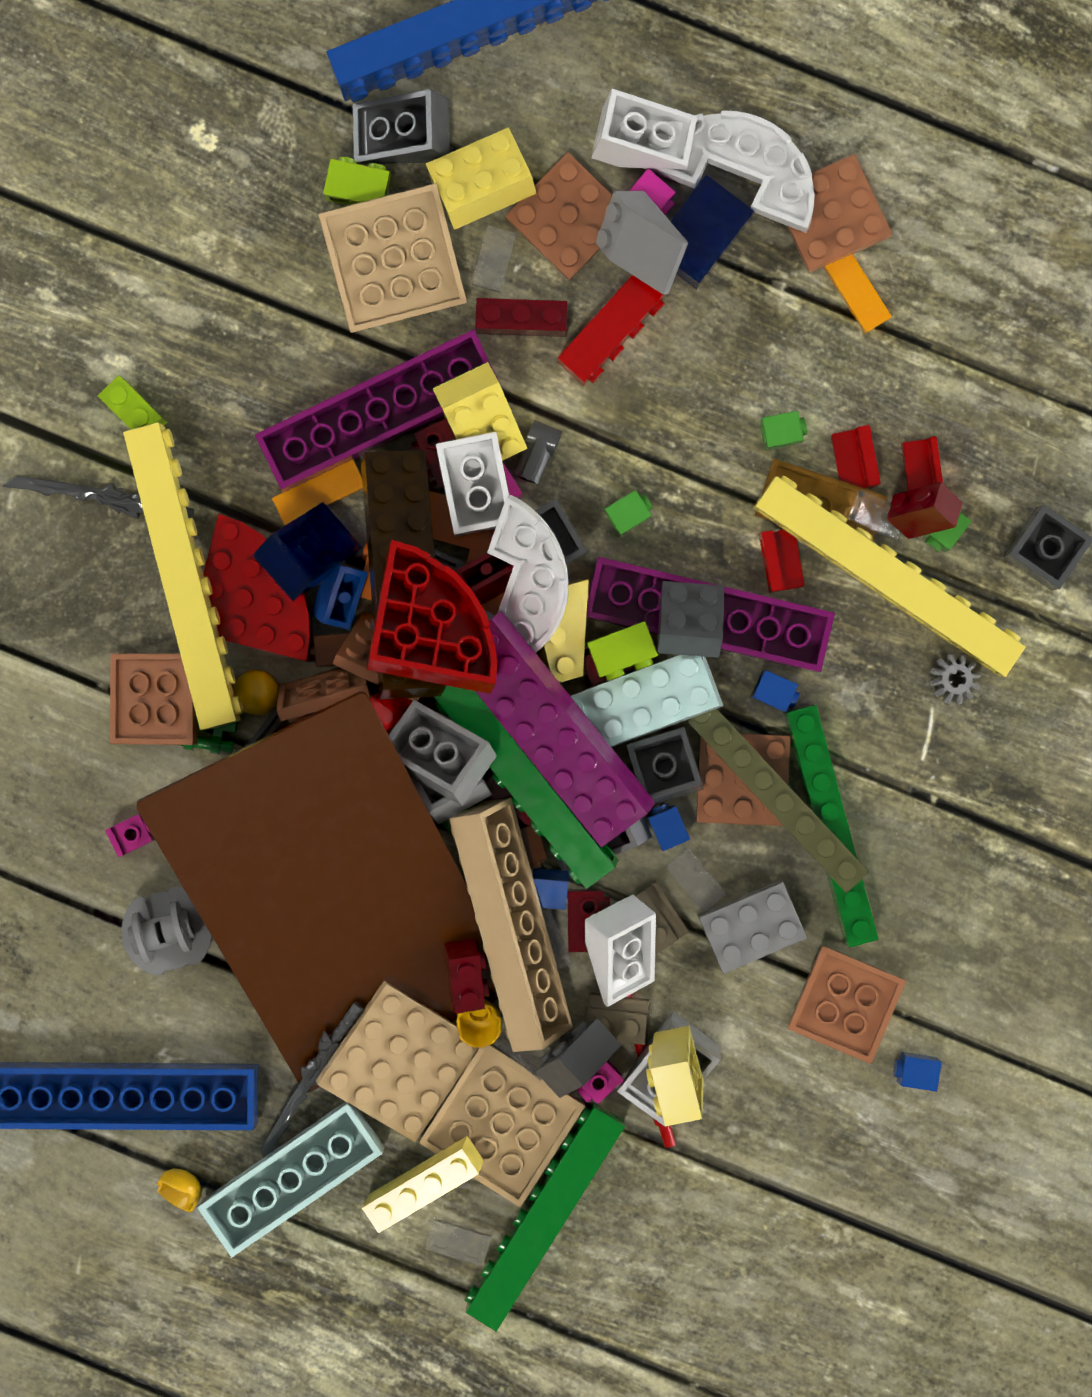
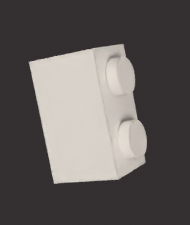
M612 89L602 107L591 158L618 167L686 170L698 116Z
M492 432L436 444L455 537L494 530L505 499L509 496L497 433Z
M633 894L585 919V944L603 1002L607 1007L655 981L656 913Z

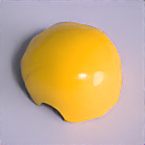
M248 670L237 678L233 691L235 696L240 697L245 713L262 716L277 707L279 683L271 674L262 670Z
M484 999L485 1009L457 1013L456 1025L459 1038L470 1047L484 1048L490 1046L501 1035L502 1018L500 1011L493 1002Z
M173 1168L165 1171L156 1184L159 1186L157 1192L160 1196L175 1207L190 1213L194 1211L202 1195L201 1185L197 1178L183 1169Z

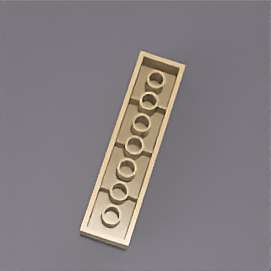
M508 797L483 801L449 818L451 833L455 838L459 862L464 871L467 891L473 904L475 920L479 926L483 950L488 959L491 979L495 985L499 1008L503 1014L507 1029L506 1033L512 1051L542 1050L571 1030L573 1024L512 799Z

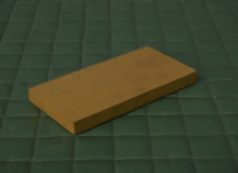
M773 458L762 493L774 477L777 476L781 479L782 476H786L798 485L796 490L805 496L807 493L816 496L823 502L822 508L830 513L832 510L839 512L848 519L846 521L847 525L853 529L860 527L871 534V541L873 542L888 496ZM755 511L754 516L770 521L768 518H766L759 512Z

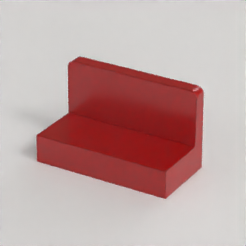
M870 425L859 426L855 430L832 434L831 441L839 480L864 489L879 486L881 481Z
M931 436L924 440L901 443L907 491L938 482L943 483L936 436Z
M770 530L758 534L769 593L803 587L804 579L796 538L785 530Z

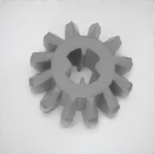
M954 654L947 655V663L943 659H938L936 662L941 670L930 669V673L937 676V680L929 681V686L939 685V688L934 692V696L939 697L945 693L943 702L949 704L953 697L957 705L962 704V695L966 699L971 700L973 694L969 688L973 690L980 689L979 684L972 682L973 679L981 677L980 672L971 673L976 663L972 661L965 665L966 655H960L957 662ZM958 672L957 678L961 677V683L951 686L953 681L948 680L949 675Z

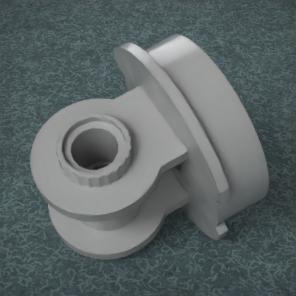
M173 887L169 891L155 893L147 898L141 896L134 899L128 907L122 922V941L128 956L139 968L153 975H161L166 970H175L189 964L193 966L200 963L207 954L212 942V935L182 887Z

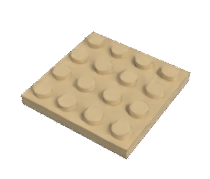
M437 183L318 213L350 333L467 303Z
M384 980L315 1081L320 1087L416 1142L479 1048L470 1047L461 1041L455 1023Z
M490 1045L477 1050L419 1140V1143L437 1154L468 1136L484 1160L479 1174L473 1178L521 1208L585 1108V1104L570 1094L559 1098L536 1072L497 1047Z

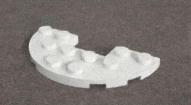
M721 111L720 114L704 116L703 113L695 115L698 117L686 170L649 168L656 174L696 189L707 163L761 184L751 205L752 212L807 233L810 226L815 194L809 164L803 152L799 151L787 133L761 117L738 111Z
M509 495L505 499L487 553L514 565L498 613L502 610L536 653L554 635L563 618L568 597L567 567L561 547L548 524L522 500ZM485 611V612H486V615H487V617H488V620H490L492 617L495 616V615H493V614H491V613Z

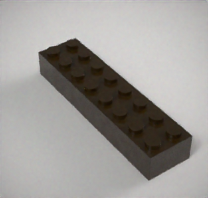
M425 450L364 452L362 458L361 473L373 623H375L387 552L391 540L415 546L431 554L430 557L435 559ZM377 672L380 699L440 697L446 688V685Z

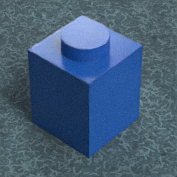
M762 670L750 698L779 711L787 712L788 707L794 708L800 693L796 691L798 684L767 670Z
M664 803L651 809L652 815L647 818L662 851L690 840L675 805L669 807L668 803Z
M534 868L532 876L541 908L566 910L569 871Z
M901 1052L900 1059L895 1060L893 1076L897 1077V1082L903 1087L937 1092L942 1061L933 1056Z

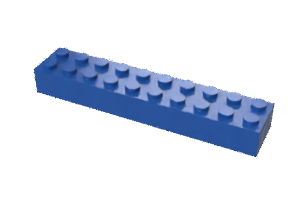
M453 0L330 49L326 53L344 101L351 99L352 102H356L366 98L368 92L379 88L380 91L392 88L396 85V81L405 77L409 80L417 78L424 73L425 69L430 67H445L452 62L453 58L463 55V57L472 56L480 51V47L485 45H500L507 41L508 36L519 33V35L527 34L536 28L535 25L545 21L547 24L557 22L564 17L563 14L570 11L582 12L590 8L591 3L598 0Z
M0 1062V1129L254 1130L258 1124V1064Z

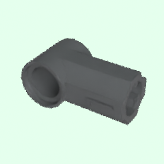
M534 420L525 441L528 449L524 450L514 475L538 485L550 456H553L563 431Z

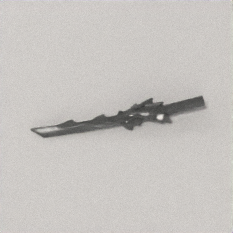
M17 476L3 485V487L36 491L46 496H50L52 493L71 495L83 502L86 498L95 499L100 505H109L118 513L123 512L135 519L139 518V513L144 514L139 492L134 495L126 494L123 488H116L115 483H110L103 489ZM186 507L188 518H193L194 509Z
M354 1002L348 1013L345 1014L343 1020L340 1021L338 1027L333 1031V1034L328 1035L326 1031L323 1032L322 1037L319 1039L317 1057L310 1060L306 1066L301 1067L303 1079L262 1144L263 1158L273 1151L280 1136L290 1127L289 1121L298 1106L308 1097L306 1093L311 1086L317 1084L315 1080L341 1044L343 1036L346 1035L348 1029L351 1028L353 1022L358 1018V1015L364 1010L360 1003Z

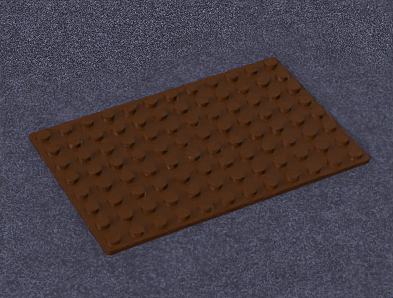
M359 691L137 801V810L298 1083L303 1079L301 1067L306 1066L310 1060L318 1055L319 1039L322 1037L323 1032L326 1031L328 1035L333 1034V1031L338 1027V1024L343 1020V1017L348 1013L354 1002L360 1003L365 1009L384 980L451 1022L457 1020V1014L454 1012L449 994L444 943L474 938L478 951L484 952L479 926L475 920L473 904L467 891V884L368 695L364 691ZM485 954L486 970L481 972L482 979H487L489 997H484V999L494 1002L498 1000V996L491 979V970ZM317 1084L310 1087L308 1092H311L319 1088L320 1086Z

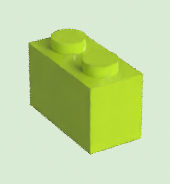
M339 157V160L330 159L323 191L326 201L352 205L386 196L389 194L392 180L390 171H386L385 166L376 163H369L368 166L358 165L356 160L348 157Z
M120 375L98 395L130 430L158 422L163 426L167 423Z
M645 621L587 643L599 678L606 676L607 681L625 675L623 669L635 665L636 670L653 664L652 658L658 656Z

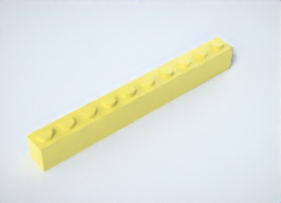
M159 422L125 431L123 434L200 730H208L241 721L240 714L243 713V706L240 697L234 695L232 684H235L236 680L232 667H227L224 657L225 654H228L225 638L223 636L219 637L216 625L220 624V617L217 608L211 607L209 595L213 594L209 578H204L201 566L205 565V560L201 548H196L193 537L197 535L193 518H188L186 506L190 505L188 494L185 488L181 489L178 477L182 476L181 467L178 459H173L170 447H174L172 433L170 429H165V426Z
M776 476L771 480L754 505V510L998 677L1007 676L1026 648L1019 642L1021 640L1020 636L1009 629L1002 631L994 625L996 620L984 612L977 614L971 610L970 606L972 604L963 597L956 595L954 598L945 592L947 587L934 578H931L929 581L920 575L922 570L910 561H906L904 564L895 558L897 553L887 545L882 544L879 547L871 541V534L860 527L853 529L847 525L846 521L848 519L839 512L832 510L830 513L822 508L823 502L810 493H807L805 496L796 490L798 485L786 476H782L780 479Z

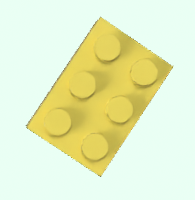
M509 127L426 163L432 184L437 183L442 206L454 230L537 194L530 170Z
M488 362L433 388L456 440L496 432L502 461L528 449L499 381Z
M690 1025L655 1032L653 1044L649 1045L650 1056L647 1057L649 1069H646L650 1088L655 1087L656 1097H654V1106L657 1116H663L665 1126L702 1119L704 1080Z

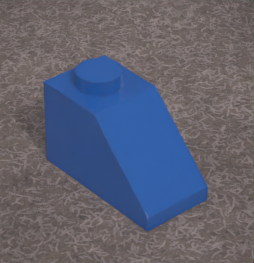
M338 564L321 583L311 614L321 623L350 630L368 572Z

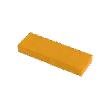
M853 254L823 267L865 334L891 319V314Z
M352 459L273 497L272 500L284 525L287 526L362 490V476Z

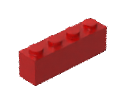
M632 275L559 355L557 363L583 386L588 381L592 384L595 383L605 371L601 368L608 359L612 362L616 360L625 349L622 346L629 336L634 339L645 327L642 324L644 319L649 314L654 317L663 308L665 303L662 300L665 295Z

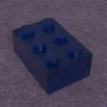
M707 174L670 221L688 242L676 275L696 290L745 228L754 213V210Z
M322 502L271 534L253 556L288 597L294 601L324 581L338 564L345 566L360 551L362 546L327 505Z

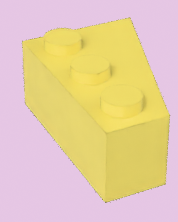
M578 579L568 582V597L563 618L554 635L539 650L540 659L559 683L583 676L589 579Z

